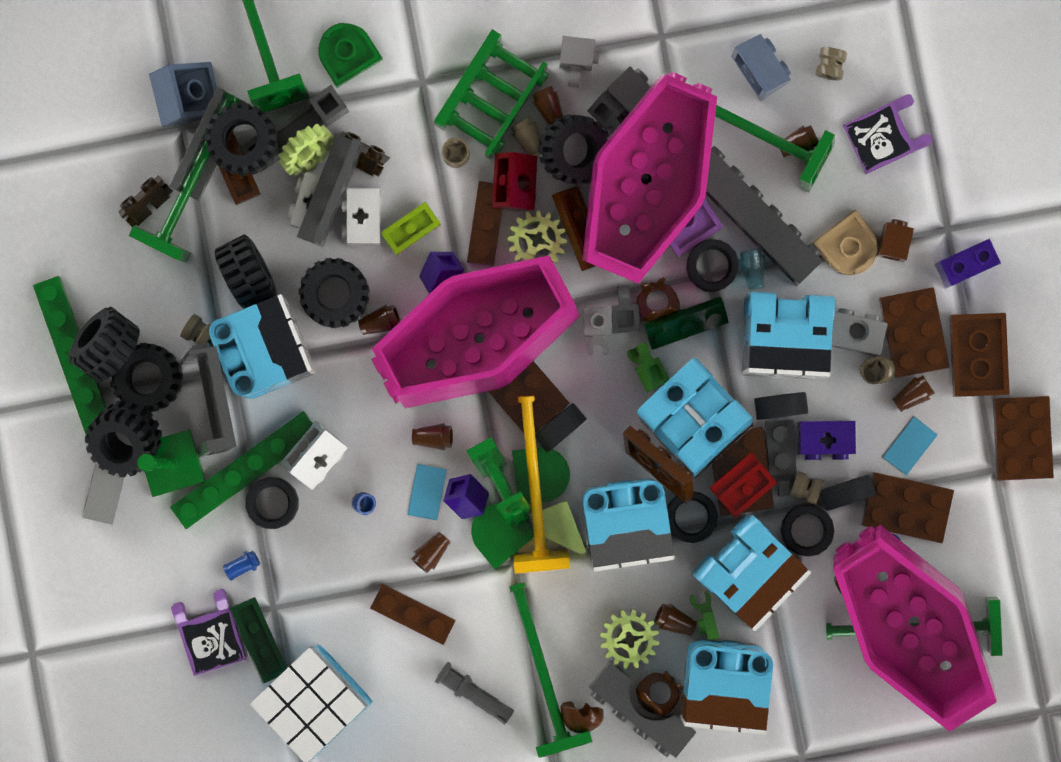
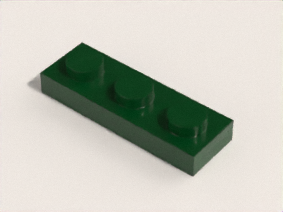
M720 296L643 323L649 345L654 350L728 324L729 321L724 302Z
M253 597L229 608L262 684L279 677L287 667L256 598Z

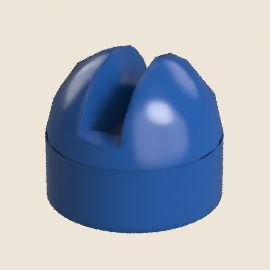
M366 492L355 494L351 502L352 508L362 515L371 514L376 506L374 496Z

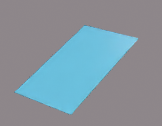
M913 417L883 458L907 476L938 434L916 417Z
M417 464L408 515L432 520L438 519L447 469Z

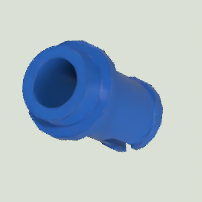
M253 550L250 552L245 551L243 556L223 565L227 577L232 581L251 569L253 571L257 570L260 561Z

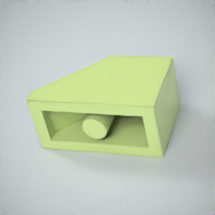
M567 500L543 509L546 539L580 554L586 553Z

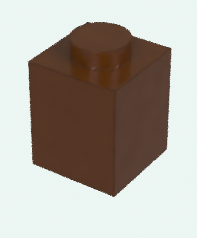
M892 219L891 223H885L876 256L902 263L905 262L908 257L914 228L907 227L908 222Z

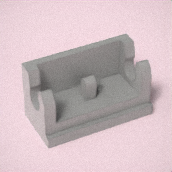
M95 463L82 517L113 525L125 477H119L118 473L114 476L110 475L108 470H101L99 464Z

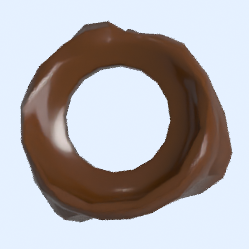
M664 277L660 278L657 282L641 284L643 290L637 296V304L639 306V315L646 322L680 310L677 294L671 286L664 283L666 280ZM654 291L664 292L669 300L667 307L659 311L651 310L646 302L648 295Z
M664 671V674L653 672L639 683L636 688V694L639 704L645 711L664 717L676 706L679 700V690L684 688L679 683H676L675 678L667 671ZM655 682H664L670 688V698L663 704L654 702L650 697V687Z

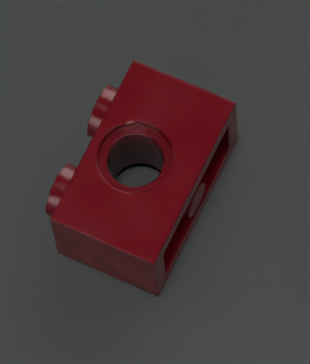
M516 152L495 153L492 208L515 212L535 210L538 156Z

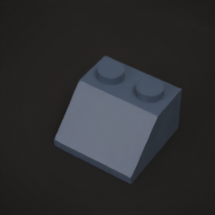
M761 34L736 46L731 55L760 101L787 85L791 80L789 77L791 72L783 60L778 61L774 55V52H776L774 45L769 38L764 39Z
M211 62L170 64L149 74L162 127L185 125L202 120L217 88Z

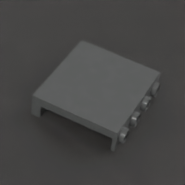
M209 343L192 345V348L185 353L186 355L181 359L180 363L184 365L198 362L213 436L212 440H207L197 446L199 457L227 452L236 447L217 347H209Z

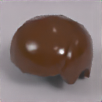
M572 701L564 702L560 706L564 725L575 733L591 732L598 728L604 719V710L599 707H590L588 703H585L582 709H577Z

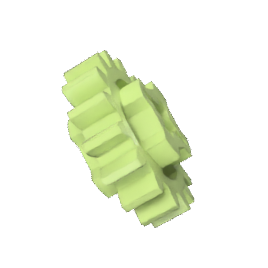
M315 124L312 129L310 126H307L306 129L297 131V135L294 138H289V142L282 146L284 152L278 155L280 158L278 162L289 175L294 174L298 176L301 171L305 174V172L315 169L319 162L325 161L324 158L329 155V149L332 148L335 138L325 125L320 127L319 124Z
M537 210L536 217H532L529 212H526V220L524 221L518 217L516 219L519 224L518 228L515 226L510 227V230L515 235L508 237V241L514 243V246L510 247L509 251L518 253L515 261L534 259L537 253L547 251L550 252L551 260L554 263H558L555 255H564L565 251L560 248V245L567 244V240L560 237L566 232L565 229L557 228L560 220L550 221L551 213H548L545 218L541 217L540 210ZM539 223L535 229L528 230L525 228L529 224ZM549 227L555 234L556 243L548 238L547 231ZM538 234H541L542 241L545 244H538L537 247L532 246L533 241L530 237H536ZM519 238L527 244L526 254L520 248Z
M622 609L620 612L621 617L617 618L612 614L610 616L613 622L611 624L604 622L603 625L608 630L607 632L600 633V637L606 638V642H603L600 646L601 648L609 649L605 657L614 656L613 664L615 666L622 661L624 669L628 668L629 663H633L637 669L639 667L638 661L642 660L647 664L649 662L646 656L648 654L656 655L655 651L651 648L652 645H659V641L653 639V636L659 634V631L651 630L650 627L653 626L654 621L649 620L645 622L646 614L644 612L637 617L635 609L631 610L630 615H626ZM630 621L640 623L644 626L645 630H636L631 626ZM621 623L622 629L618 636L611 638L614 628ZM626 632H631L633 636H640L633 640L632 646H629L627 642H622V639L626 638ZM648 640L646 648L639 654L638 647L641 642ZM621 647L625 649L629 657L618 654L614 648Z

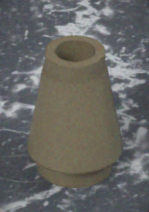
M528 117L511 127L514 132L512 136L528 155L540 156L542 152H538V146H542V140H539L540 134L536 122H532L531 118Z

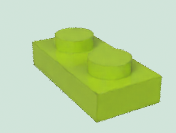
M425 201L383 230L381 234L397 256L441 226V223Z

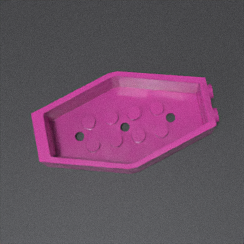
M674 72L658 77L598 151L593 162L582 260L638 284L700 209L706 196L717 96L711 94L712 88L700 83L693 84V86L685 83L686 77ZM667 122L673 126L671 133L663 131V125ZM643 174L651 176L649 184L642 183L641 177ZM628 225L630 228L629 234L622 235L620 227Z
M548 255L459 274L444 280L372 348L376 357L371 360L383 380H388L384 382V386L395 404L400 402L405 409L496 390L510 384L580 316L573 298ZM526 309L533 310V315L530 318L523 316V312ZM478 334L485 336V340L482 343L475 342V337ZM429 360L436 361V366L433 369H429L426 366Z
M881 525L876 528L872 526L866 528L858 535L860 537L853 543L847 541L835 550L833 570L864 660L874 673L949 732L997 702L994 683L964 594L955 583ZM879 572H886L888 578L885 581H880L877 578V574ZM916 616L920 622L914 626L909 623V619ZM943 661H948L951 663V668L944 670L940 665Z

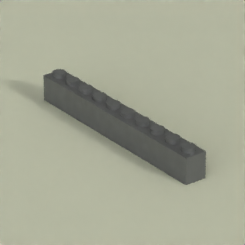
M630 66L607 88V91L625 109L624 112L628 115L651 86L647 83L648 77L639 68L634 70ZM668 122L663 125V131L665 133L672 132V124ZM713 146L711 148L706 195L798 286L823 262L819 258L821 253L811 243L806 245L800 239L802 236L801 232L793 224L788 226L781 219L782 213L773 204L768 206L761 199L764 196L761 191L754 185L749 187L742 180L745 177L743 173L734 165L730 168L723 161L725 158L724 154L716 146Z

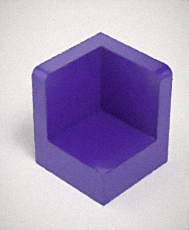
M430 252L419 278L430 294L444 280L463 274L464 268L454 252Z
M472 474L449 479L443 501L461 519L484 515L489 492Z

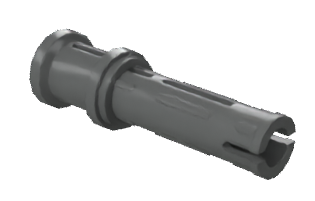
M447 662L434 682L437 684L442 683L454 691L456 697L463 696L505 725L512 716L514 709L471 682V676L468 674L464 676L452 668L450 662Z

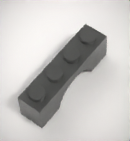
M332 85L309 99L297 113L275 127L278 133V150L274 152V160H270L267 163L268 167L280 160L278 155L284 152L282 146L289 142V138H294L297 135V131L306 129L307 126H310L312 129L315 124H319L320 127L322 125L328 127L349 112L347 106ZM258 135L241 146L245 154L254 149L257 144ZM262 168L258 170L259 173L264 171Z
M609 660L589 685V688L593 691L590 695L602 705L605 702L610 704L614 708L612 713L625 723L627 719L635 725L633 730L646 740L648 737L653 739L657 743L655 748L665 757L671 754L676 758L696 734L695 729L684 726L681 718L674 712L661 718H650L639 713L630 701L631 677Z

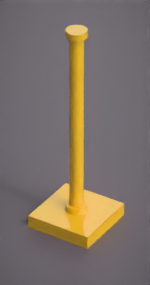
M534 395L519 396L518 403H521L535 550L530 553L514 554L515 574L570 569L569 549L551 551L546 549L532 402L535 401Z

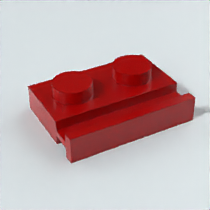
M751 452L712 484L709 489L716 495L730 514L736 518L775 486L777 482Z

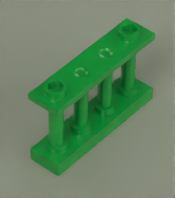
M493 29L434 120V125L443 131L447 125L450 127L455 126L487 146L488 149L485 152V157L488 159L493 154L501 152L506 143L502 139L537 85L542 87L549 76V73L546 72L548 68L546 62L543 61L540 67L536 69L503 48V44L500 43L502 40L501 34ZM491 56L493 58L497 56L532 78L524 92L488 70L489 67L486 66V63ZM476 79L479 81L484 80L517 101L509 115L473 93L474 90L471 87ZM462 102L464 104L468 102L503 124L495 138L459 117L460 113L457 112V109Z
M492 437L466 450L482 477L489 476L503 499L502 502L496 504V507L508 525L514 523L515 526H518L529 520L530 517L528 515L532 513L531 507L521 491L515 495L513 494L502 473L504 471L503 467L507 466V463Z

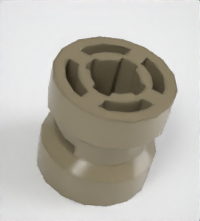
M821 47L819 54L821 63L817 66L815 75L828 80H842L844 73L842 64L846 61L847 52L837 48Z
M451 138L442 147V155L448 166L460 168L467 164L470 152L464 140Z
M193 314L184 326L180 337L187 341L192 340L196 344L209 343L210 345L212 342L209 334L211 324H205L201 317Z
M871 357L866 359L861 365V376L869 384L887 383L895 374V366L888 357Z
M798 471L790 497L806 499L807 503L816 506L824 480L808 478L807 474Z

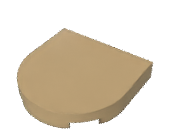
M856 209L812 242V245L819 250L826 263L834 271L843 275H856L867 270L874 263L878 249L877 238L874 232Z

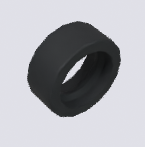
M715 239L700 242L691 250L686 264V271L690 281L695 287L707 292H717L725 289L734 281L739 269V260L733 248L729 244ZM708 250H718L723 253L729 264L725 277L716 282L704 280L698 274L696 268L699 256Z
M806 392L754 399L757 420L808 414Z
M572 403L535 434L536 440L549 452L583 424L587 418Z
M870 475L824 488L820 492L826 511L876 495Z
M267 477L257 481L249 489L245 508L249 518L256 525L265 529H278L286 526L295 518L299 508V498L295 488L289 482L281 478ZM277 487L287 495L288 508L286 513L280 518L267 519L258 512L256 499L263 489Z
M693 491L694 497L690 500L699 502L707 511V523L699 532L686 533L676 524V511L684 503L681 499L675 496L667 506L670 531L674 537L683 542L696 543L704 541L712 535L717 526L718 513L716 506L709 497L701 492Z
M809 504L796 506L788 511L782 520L780 529L782 540L787 548L797 555L807 557L819 555L827 550L833 541L835 532L833 521L829 514L820 507ZM801 515H814L823 524V536L814 546H801L792 537V524Z

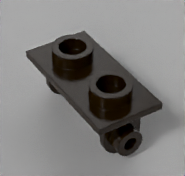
M351 132L339 134L351 140L355 138L361 141L359 136ZM362 142L363 148L356 168L372 177L374 175L379 177L384 169L382 166L389 161L390 157L385 155L384 150L375 145L369 146Z
M159 175L156 178L150 177L140 187L142 190L135 197L131 195L121 203V209L118 212L122 218H125L127 215L129 216L126 222L131 227L141 225L152 214L146 207L149 202L157 210L171 197L172 189L166 183L161 186L164 181Z

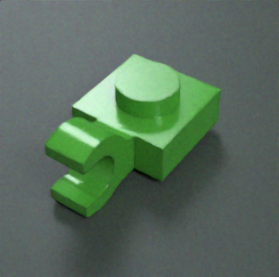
M645 342L627 351L629 359L639 365V367L635 368V371L647 393L663 386L670 379L659 357L652 358L649 346Z
M704 592L706 599L703 604L696 603L695 596L690 595L691 605L700 610L701 619H697L701 636L706 635L707 640L719 638L709 592Z

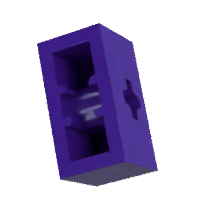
M989 238L935 263V267L945 288H949L997 266L1001 262Z
M856 421L797 422L798 455H805V460H821V454H832V460H849V454H856ZM825 433H828L829 438H833V443L828 444V448H826L824 443H820V438L825 437Z

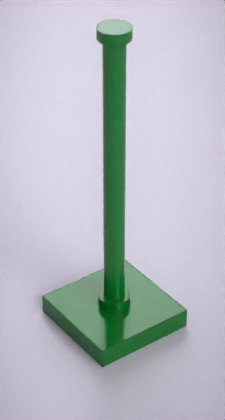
M242 0L269 80V84L247 91L252 105L266 113L310 98L300 73L281 80L279 79L254 0Z
M226 92L223 96L225 100L221 108L224 106L227 108L232 107L231 104L239 103L240 99ZM204 141L161 232L157 231L156 235L144 229L133 226L129 237L178 261L186 263L191 252L171 243L173 238L170 236L210 156L206 147L208 146L206 141Z
M716 105L715 117L804 161L803 164L806 167L799 178V188L808 193L810 192L834 147V134L825 130L815 150L807 151Z
M191 429L161 437L162 444L156 455L153 457L150 454H143L137 461L138 467L145 471L152 497L206 481Z
M523 582L512 585L509 589L510 592L514 593L556 734V736H553L554 742L536 747L538 757L542 758L589 744L593 741L589 731L571 736L570 732H566L524 589L526 585Z
M985 597L986 618H982V621H973L976 632H983V635H987L988 653L991 656H1003L1000 599L997 597ZM826 623L827 640L837 636H856L853 625L832 626V623ZM910 623V624L915 626V625H918L919 623Z

